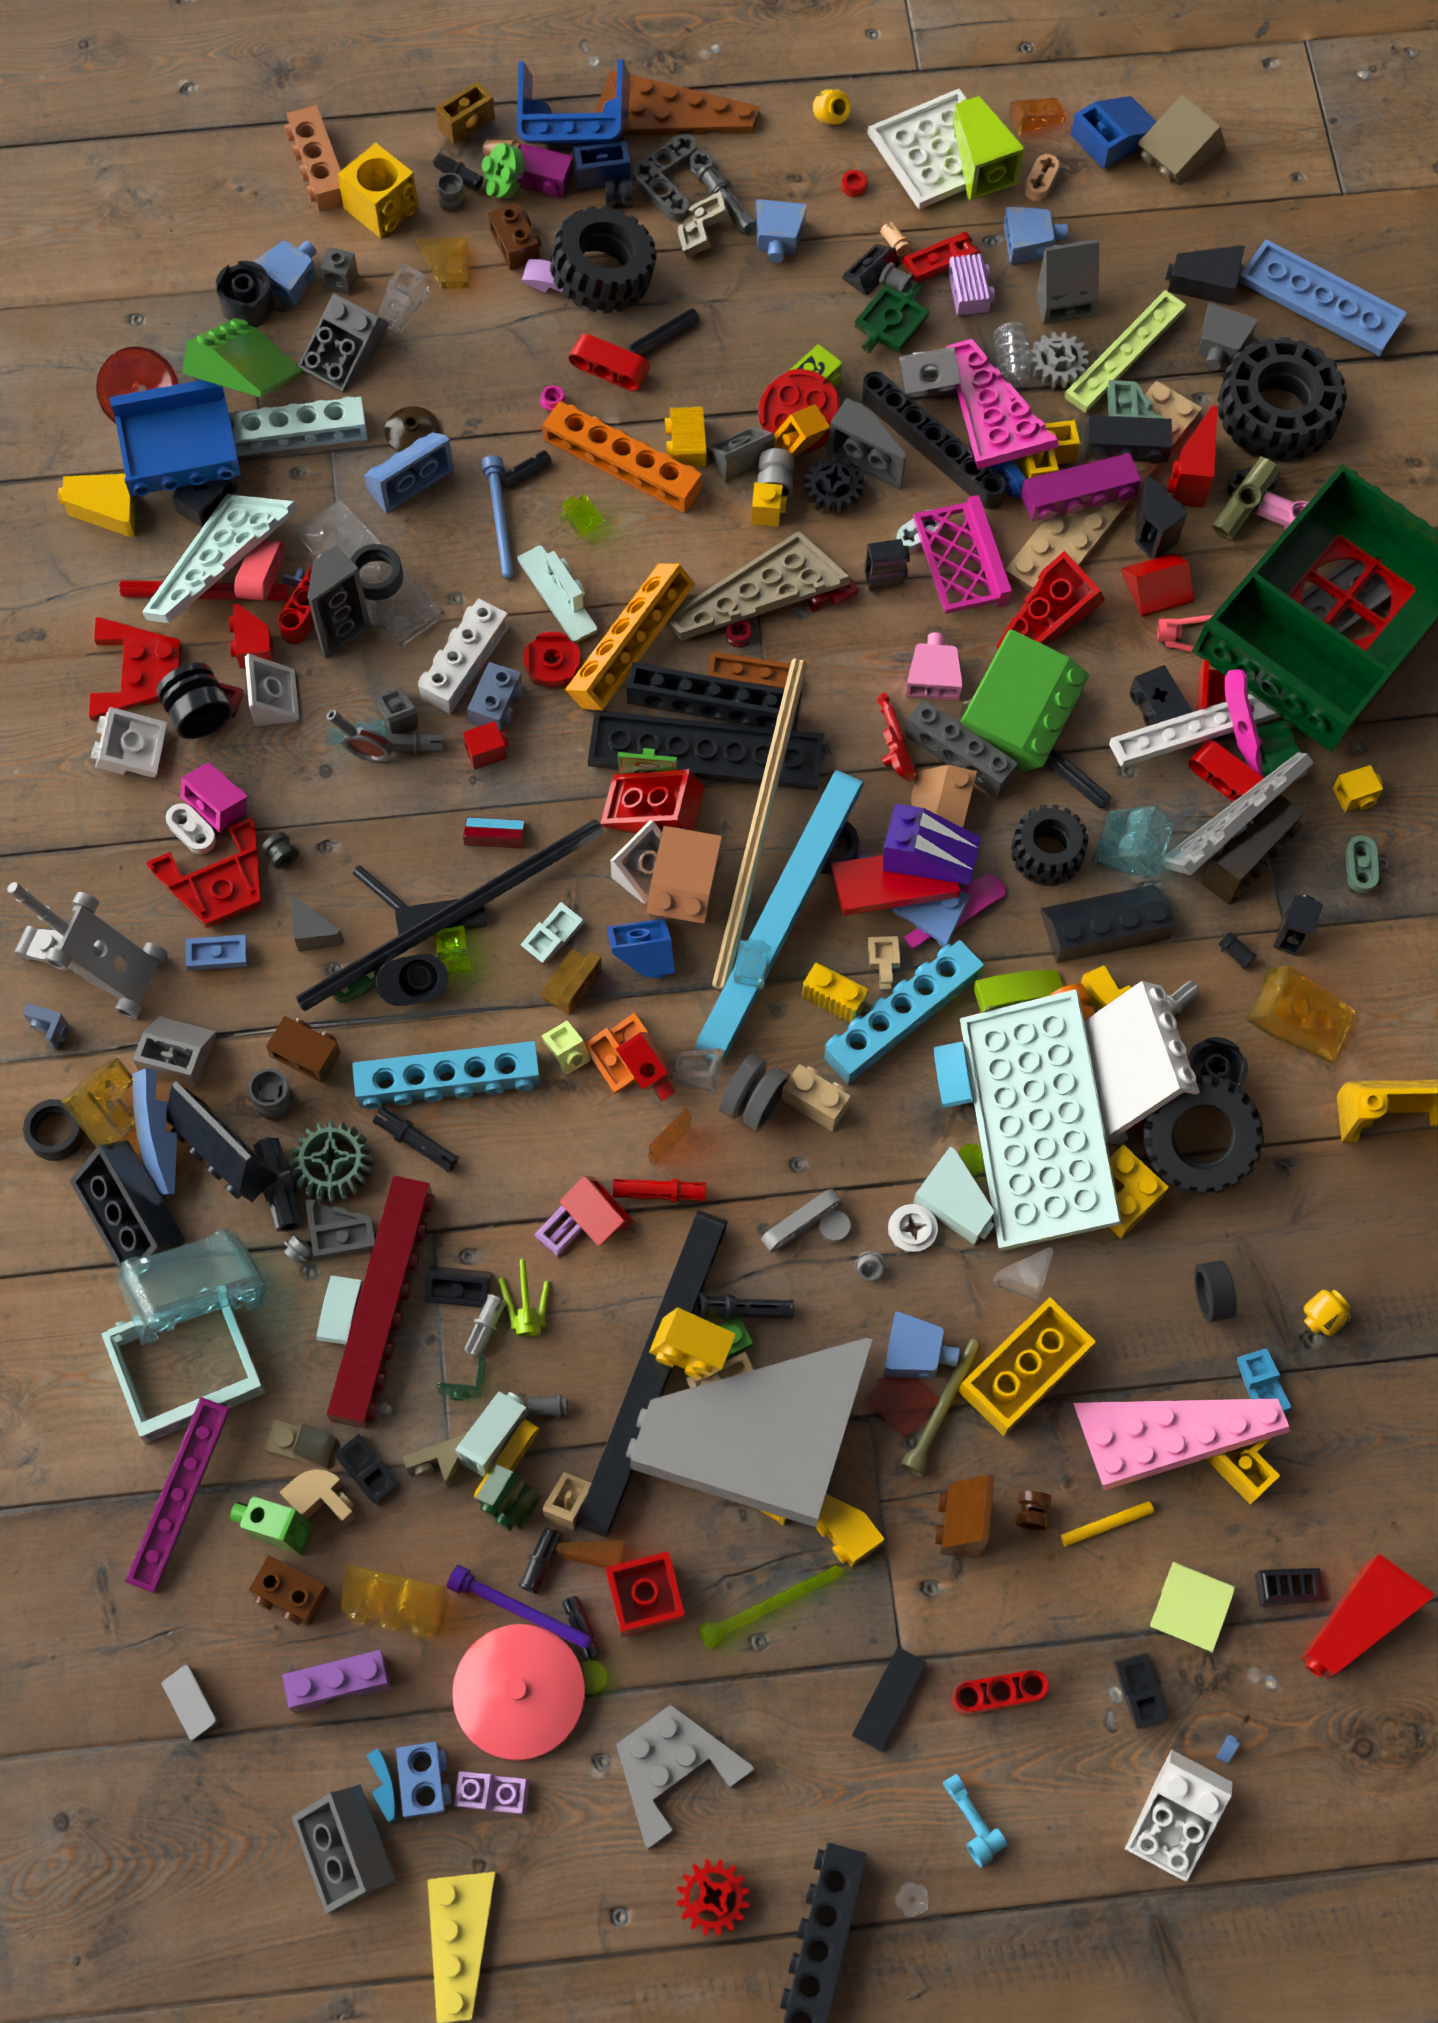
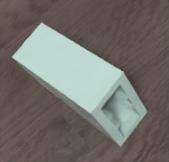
M949 1147L916 1192L913 1204L927 1208L934 1215L935 1219L974 1245L979 1237L985 1240L995 1224L991 1220L994 1210L956 1150Z
M498 1392L456 1448L460 1464L485 1477L517 1428L528 1415L526 1407L523 1406L524 1400L510 1392L507 1396Z

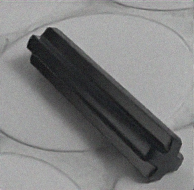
M690 308L631 343L629 351L640 356L647 354L699 323V314L694 308Z
M1054 747L1052 748L1045 763L1098 808L1102 809L1110 801V794Z

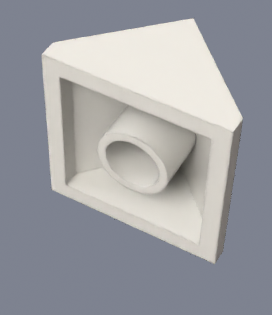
M247 654L245 656L248 701L254 725L263 726L298 721L299 711L295 669Z
M652 820L611 859L612 879L645 904L648 902L651 880L662 832Z

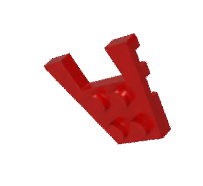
M95 617V644L124 645L121 692L90 693V720H99L100 716L107 714L110 707L126 711L127 708L143 704V706L159 702L156 694L159 682L171 671L181 666L182 645L180 640L101 617Z
M253 817L228 827L239 853L188 875L181 876L171 852L146 862L149 871L207 929L262 905L257 834Z

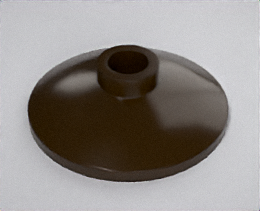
M417 406L404 407L395 411L385 424L386 440L398 452L405 450L413 445L417 439L426 437L432 432L440 434L439 423L435 415L429 410Z

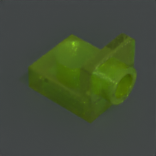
M583 494L578 499L574 495L561 504L563 510L557 514L560 519L563 517L567 519L581 539L605 521L586 494Z
M465 927L447 928L436 933L437 956L445 964L448 975L470 971L471 963Z

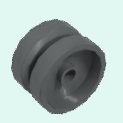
M751 1053L740 1065L729 1083L720 1103L719 1111L732 1119L739 1117L744 1112L743 1125L755 1132H759L780 1102L782 1088L790 1078V1074L778 1067H773L766 1073V1061Z

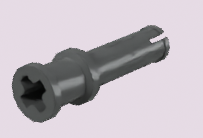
M710 162L701 167L697 173L698 181L706 185L710 196L721 191L725 197L730 217L737 224L742 234L745 235L755 229V220H753L733 194L730 182L718 172L716 163Z

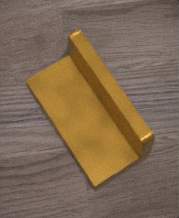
M574 949L570 950L541 991V998L570 1015L602 969L601 956L591 951L586 957Z

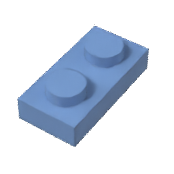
M246 935L186 939V968L188 971L248 967Z

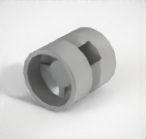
M778 448L763 451L759 456L758 470L760 473L758 474L757 483L782 485V496H787V499L791 497L795 462L793 454Z

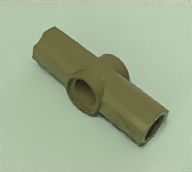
M1263 457L1257 460L1211 525L1215 532L1230 540L1234 537L1254 507L1260 503L1261 497L1280 472L1275 463ZM1241 492H1246L1250 495V504H1245L1241 501Z

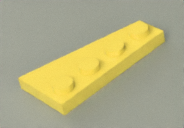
M496 1872L427 1879L437 2023L473 2020Z

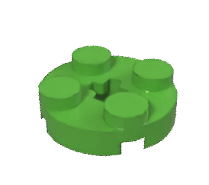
M501 142L495 146L489 156L484 157L482 170L485 172L486 193L489 196L509 199L518 191L520 183H516L518 175H523L524 159L519 148Z

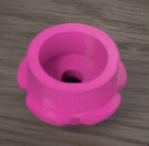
M547 386L542 391L540 404L544 409L552 412L559 401L567 403V397L558 386Z

